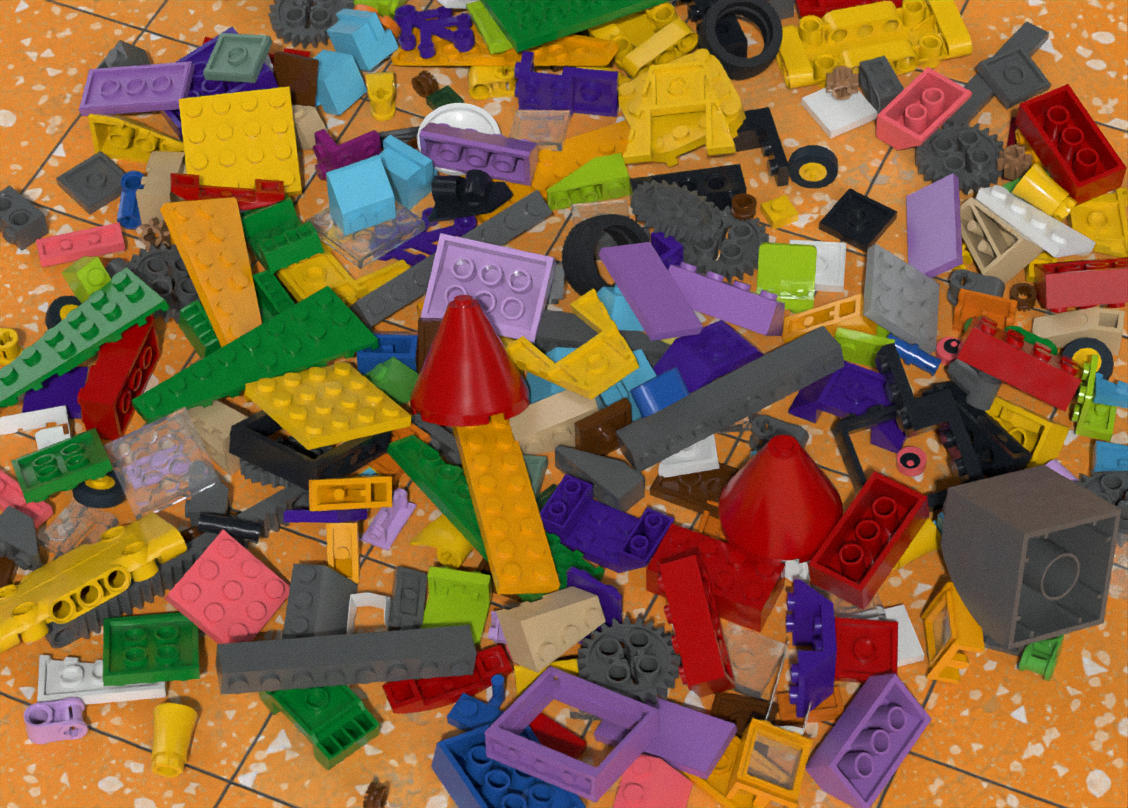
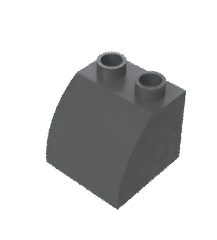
M1045 465L948 488L947 497L943 504L944 522L941 538L944 560L953 584L964 605L975 621L993 640L1005 649L1010 650L1104 623L1121 515L1120 508Z

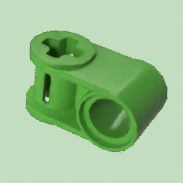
M1064 635L1053 637L1055 639H1046L1028 644L1022 655L1019 671L1029 670L1044 676V680L1050 681L1062 651Z

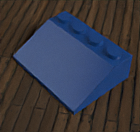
M493 723L437 742L431 768L458 808H586L577 794L486 757L485 731ZM529 726L519 734L521 737L541 744Z

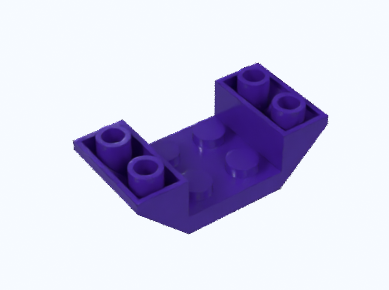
M720 320L703 327L700 334L682 336L675 339L653 367V370L657 376L677 367L689 393H692L711 383L712 380L737 370L766 354L740 332Z
M844 361L845 367L800 389L789 408L788 414L816 424L823 411L840 418H845L852 413H855L856 416L867 414L866 411L877 405L883 404L884 408L895 404L894 402L891 403L887 397V382L883 374L881 375L880 373ZM897 420L870 428L872 429L871 444L896 454L901 450L907 439L905 431L900 430Z
M568 474L563 477L540 512L544 529L548 533H554L560 537L559 543L572 552L578 550L584 554V559L617 573L646 567L658 549L671 523L674 524V518L650 508H646L639 519L593 500V485Z
M794 580L793 592H787V611H792V614H786V633H792V645L812 646V651H798L797 664H791V683H796V685H790L789 702L790 705H796V718H803L808 713L810 703V711H812L833 694L837 649L834 603L802 580Z

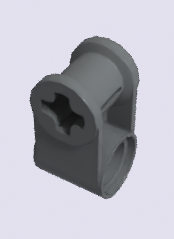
M959 269L951 275L950 283L952 286L947 291V300L953 306H957V297L961 288L1003 298L1005 284L997 277ZM963 277H965V283L964 285H961Z
M762 415L754 418L752 421L751 431L753 434L750 436L749 446L752 451L756 450L758 452L773 437L789 435L794 437L805 448L809 434L798 425ZM768 424V430L765 431V426Z

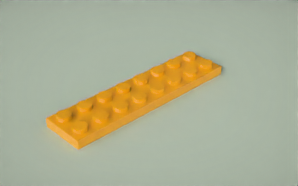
M501 413L489 416V424L452 426L497 595L538 594L559 591V578L519 441H516L513 437L509 419L504 420V415Z

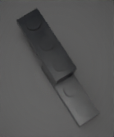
M765 107L744 111L746 120L743 121V124L737 130L738 136L733 138L736 152L761 148L763 157H768L767 168L769 176H774L777 187L788 185L789 164L770 108Z
M891 343L882 346L876 353L875 363L878 372L881 375L884 374L887 382L886 394L891 403L894 402L897 409L896 420L900 430L905 431L907 438L941 428V441L945 449H949L951 454V468L957 478L959 477L961 484L974 481L981 474L949 389L915 399L895 344Z

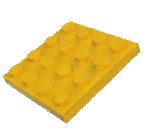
M290 87L179 99L187 174L199 175V185L254 189L255 179L283 181L284 192L288 196L302 194Z
M336 362L334 365L321 368L313 367L307 371L286 373L284 376L270 379L262 378L256 382L247 383L245 386V395L307 450L409 427L411 424V415L348 362Z

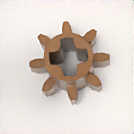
M836 67L832 73H827L826 92H832L833 97L838 100L849 99L852 93H858L859 74H853L850 67Z
M1010 145L1004 151H999L997 170H1004L1005 178L1016 180L1030 169L1032 154L1025 155L1024 147Z
M154 217L149 219V224L140 225L143 232L138 240L143 241L146 245V251L149 250L150 245H153L157 250L160 249L161 243H164L167 247L172 245L170 232L165 220L158 223V219ZM154 233H158L159 237H155Z

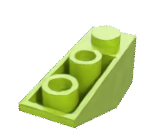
M617 153L593 158L548 188L547 205L550 210L554 211L630 196V177L622 154Z
M83 256L61 272L81 303H84L93 292L101 289L111 280L98 257Z

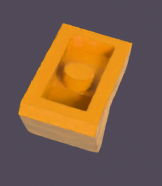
M358 521L326 523L328 568L359 584L361 547H359Z

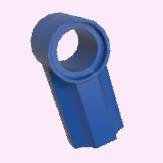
M139 171L127 172L121 178L122 192L117 223H120V226L125 227L127 230H136L137 227L142 225L136 191L137 189L144 188V185H141V179L144 175Z

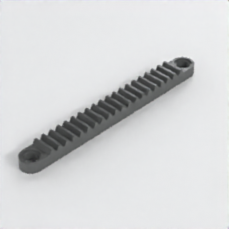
M290 485L289 488L282 489L236 515L234 518L257 523L262 522L259 537L268 538V531L279 532V525L281 524L286 527L289 526V522H284V511L309 507V491L301 487L298 488L295 485ZM206 532L186 543L187 551L164 564L155 561L159 570L154 576L141 582H135L131 578L130 585L124 592L65 624L50 622L47 624L49 631L44 637L52 648L55 649L65 647L79 638L88 640L90 639V632L100 633V627L104 623V618L122 617L124 613L132 615V608L143 609V602L145 601L152 604L155 595L164 597V590L168 589L171 591L175 584L179 582L219 534ZM233 537L246 549H248L249 542L259 543V541L255 542L253 540Z

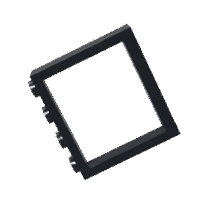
M939 388L926 390L922 393L921 397L940 392ZM947 388L951 393L952 399L954 401L955 407L957 409L958 415L960 417L961 423L963 425L964 431L966 433L967 439L969 441L970 447L972 449L973 455L975 457L977 466L981 474L974 481L985 479L983 471L973 449L972 443L964 426L963 420L955 403L950 388ZM883 404L868 409L866 411L867 414L856 416L855 413L849 414L847 417L839 419L838 424L832 430L856 495L867 480L850 434L895 421L896 414H898L895 405L884 408ZM948 489L927 495L929 513L943 509Z
M261 410L231 426L229 453L309 491V480L345 477L387 453L391 431L346 441L313 460L267 438V436L282 429V427Z

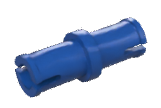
M889 333L887 338L895 340L899 357L905 360L904 364L908 366L912 364L934 376L942 359L919 348L920 345L916 343L912 345L893 335V333Z

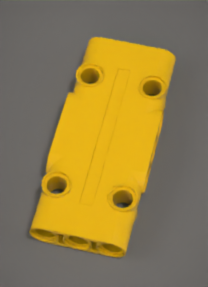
M903 0L901 8H896L895 4L891 1H881L833 10L826 13L822 20L817 16L807 15L800 19L799 27H795L793 24L782 26V42L775 59L789 90L811 85L826 88L827 73H832L839 66L850 67L853 74H859L860 62L885 56L895 74L901 75L914 71L919 65L923 68H935L940 65L942 60L969 56L972 54V41L954 0Z
M668 2L582 30L585 36H587V32L590 37L617 41L619 51L613 57L616 66L623 69L632 79L647 73L650 65L667 64L686 55L698 43V35L677 15L673 5Z
M151 512L127 526H115L101 534V540L98 542L80 545L23 577L19 585L11 584L0 588V654L20 643L19 633L23 642L28 643L39 640L48 633L49 628L47 624L53 621L57 624L68 623L124 592L129 587L131 578L135 582L151 578L159 570L155 560L164 564L187 551L182 535L173 525ZM117 570L115 579L108 582L110 573ZM90 585L89 592L85 596L80 597L82 589ZM58 601H62L61 608L53 612V606Z

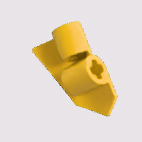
M444 514L440 515L409 542L410 546L426 545L437 548V558L440 563L452 569H458L474 548Z

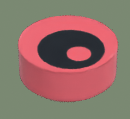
M945 337L937 343L936 357L942 359V364L949 366L951 362L957 360L960 339Z
M904 447L897 454L896 467L903 475L918 476L926 469L927 456L918 447Z

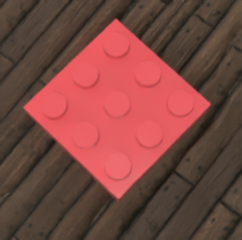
M222 530L164 599L217 644L251 642L287 599L290 586L226 531Z

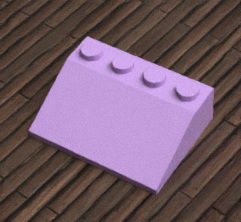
M440 233L420 318H443L448 303L453 301L454 297L470 295L472 299L479 302L497 335L512 339H519L521 336H524L531 343H535L557 263L554 257Z

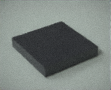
M849 188L819 222V229L867 253L868 248L874 245L897 219V211Z

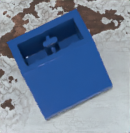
M371 331L378 339L379 347L374 350L369 347L357 351L358 372L362 375L374 369L379 363H384L392 357H395L418 373V332Z

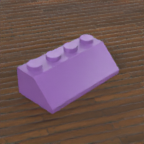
M429 122L420 131L421 153L432 159L433 167L462 173L478 169L488 173L491 179L531 186L539 159L538 143H533L527 139L507 138L501 134L482 133L471 128L451 127L446 123L436 124Z
M681 261L680 266L670 265L668 271L692 310L765 336L782 335L785 303L777 300V294L762 289L760 294L750 291L751 285L734 280L733 284L723 281V275L708 271L707 275L696 272L697 266Z
M896 674L870 676L806 764L805 770L824 792L854 808H870L932 719Z

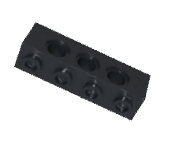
M680 0L682 4L687 5L690 21H695L697 35L702 19L709 8L718 0ZM727 15L720 18L715 26V34L720 45L730 54L747 58L748 40L736 16Z
M740 164L630 178V200L638 184L643 185L644 181L651 184L652 180L661 184L662 180H665L669 185L676 182L678 187L681 188L686 185L688 191L697 190L698 196H706V202H713L714 207L717 206L720 211L725 210L726 206H729L731 209L732 198L737 194L746 193L747 189ZM634 214L635 221L640 222L637 220L638 215Z
M952 381L933 385V390L939 388L940 391L950 388L986 478L1026 468L1032 454L986 411L968 404L965 399L967 394L956 383Z

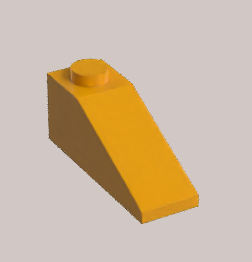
M857 294L785 317L782 340L784 343H790L821 326H824L834 338L838 327L877 335V323L863 315L864 296Z
M365 475L309 480V511L392 507V476Z

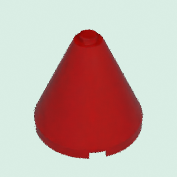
M470 295L454 297V300L448 303L411 392L410 404L413 415L419 411L421 412L422 421L455 427L489 424V416L501 413L504 415V420L519 415L527 409L530 403L529 388L479 302L472 299Z
M777 435L763 446L726 483L720 495L718 514L722 533L733 548L754 561L781 566V561L799 559V564L811 560L842 517L843 506L835 485L800 443L792 436Z

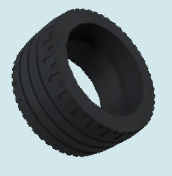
M718 0L709 8L701 21L698 31L699 49H707L711 55H714L722 64L729 78L736 80L752 78L771 64L780 49L783 37L780 17L777 15L774 7L766 0ZM727 15H742L752 20L760 28L764 37L762 52L752 58H741L728 53L720 45L715 34V26L718 20Z
M606 214L585 219L569 231L563 245L562 264L568 283L578 295L583 296L591 289H595L597 293L602 287H615V282L611 286L605 283L598 274L594 264V246L598 236L603 231L610 234L618 246L649 242L646 232L636 221L624 215Z

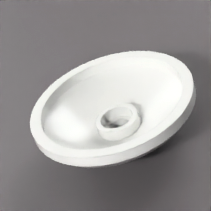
M452 103L435 109L425 117L418 130L417 144L421 153L419 134L429 122L436 124L446 123L451 127L461 129L471 128L487 134H500L495 119L484 109L467 103ZM433 167L437 171L448 175H466V173Z

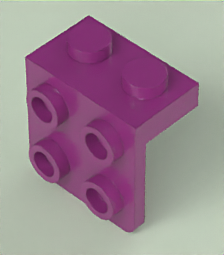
M325 129L314 133L315 145L313 150L317 157L315 170L318 177L326 182L327 172L381 153L380 135L376 130H372L338 146Z

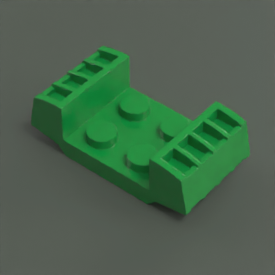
M285 194L284 200L275 204L250 209L240 214L245 241L249 249L263 268L271 274L294 263L297 264L306 258L309 259L318 253H324L316 229L310 221L304 224L301 223L297 217L292 199L287 194Z
M266 270L252 275L262 324L295 305L274 274ZM198 300L180 309L179 328L183 331L200 358L206 357L222 348L207 313Z
M347 685L258 692L261 701L273 715L281 711L313 744L315 759L328 771L379 735V722L366 709L362 700Z

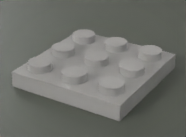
M875 243L867 250L863 315L912 345L916 343L920 345L919 348L929 354L936 351L940 284Z

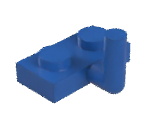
M494 675L492 677V697L487 704L463 693L447 715V723L465 732L494 723L504 713L498 710L505 701L503 676Z

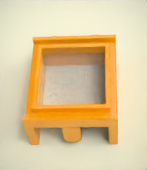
M947 581L921 616V619H924L929 666L932 668L926 679L958 684L960 682L959 669H966L969 666L967 655L957 653V651L961 649L983 653L985 646L981 626L975 621L964 605L953 582Z
M753 718L742 734L726 798L732 800L738 790L742 789L755 794L753 806L756 808H765L770 800L784 805L783 808H796L813 740L803 737L798 732L786 731L773 726L772 723L766 720Z

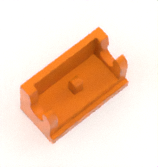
M961 288L958 304L955 306L952 330L965 333L964 327L966 322L974 316H986L998 323L997 327L1002 330L1009 326H1014L1018 301Z

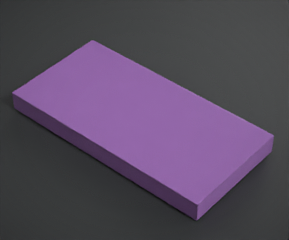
M192 61L89 69L79 111L82 116H89V114H121L180 109L179 99L188 98L194 72Z
M951 174L906 196L908 264L929 278H933L963 264L959 178L955 174Z
M650 242L601 248L598 254L651 341L700 334L703 329L702 324Z
M658 697L656 705L650 700H646V705L659 709V735L641 754L661 758L675 769L707 780L736 735V724ZM603 719L594 732V737L596 741L617 747L632 730Z

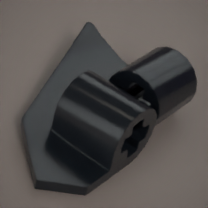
M478 169L467 171L465 178L459 175H435L432 180L431 189L435 205L427 220L428 222L491 213L509 200L513 193L505 182H492L488 173Z

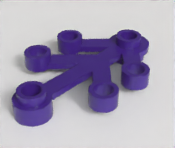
M403 5L395 10L393 20L401 27L402 35L399 37V42L402 50H412L417 45L415 36L412 34L413 27L420 29L418 50L422 58H430L436 53L434 43L432 42V34L453 42L454 47L460 52H468L473 48L475 39L473 31L470 29L472 21L467 13L453 17L452 9L445 8L444 6L418 12L412 5ZM431 18H437V19H435V20H429V21L426 20V19H431ZM456 26L457 30L451 31L444 27Z
M426 208L422 212V218L413 230L412 218L409 215L402 214L396 217L395 224L388 234H381L373 239L370 245V253L375 259L381 261L392 258L399 261L403 259L413 267L427 257L423 254L414 255L404 249L413 248L432 255L437 250V245L432 244V242L439 241L440 233L461 237L477 227L476 219L474 216L456 218L453 226L426 232L429 227L439 223V221L428 222L427 220L433 208ZM411 231L408 237L399 239L402 233Z

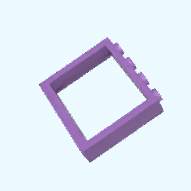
M549 666L485 731L486 757L593 802H597L659 735V709ZM553 699L632 730L597 768L519 736Z

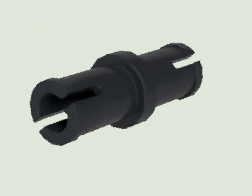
M200 512L197 531L220 534L224 530L231 537L258 542L262 522L257 523L235 519V515L230 514L228 517Z

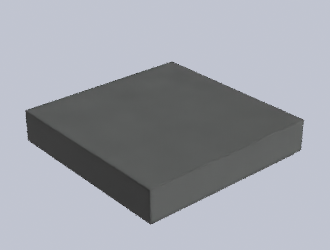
M1021 44L983 60L976 66L977 71L1006 109L1044 93L1051 87V83Z
M100 151L60 175L56 180L57 184L90 215L121 196V178L125 172Z

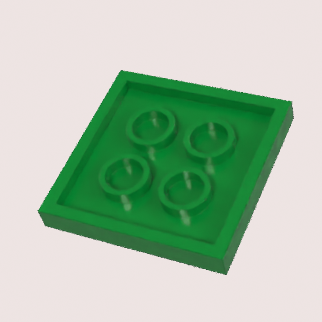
M96 428L11 461L27 504L42 502L53 493L61 490H72L83 481L100 479L107 472L113 470Z
M181 612L104 618V686H124L139 683L153 684L164 681L200 679L199 628Z

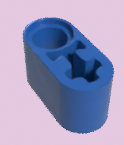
M677 367L669 369L630 390V394L642 418L650 416L690 394Z

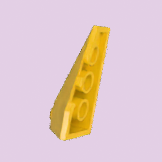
M89 114L88 116L95 154L102 151L108 158L147 164L152 151L184 152L182 141L128 117L108 114Z
M997 395L990 410L986 411L1032 454L1025 469L1046 465L1058 457L1070 430L1069 427Z

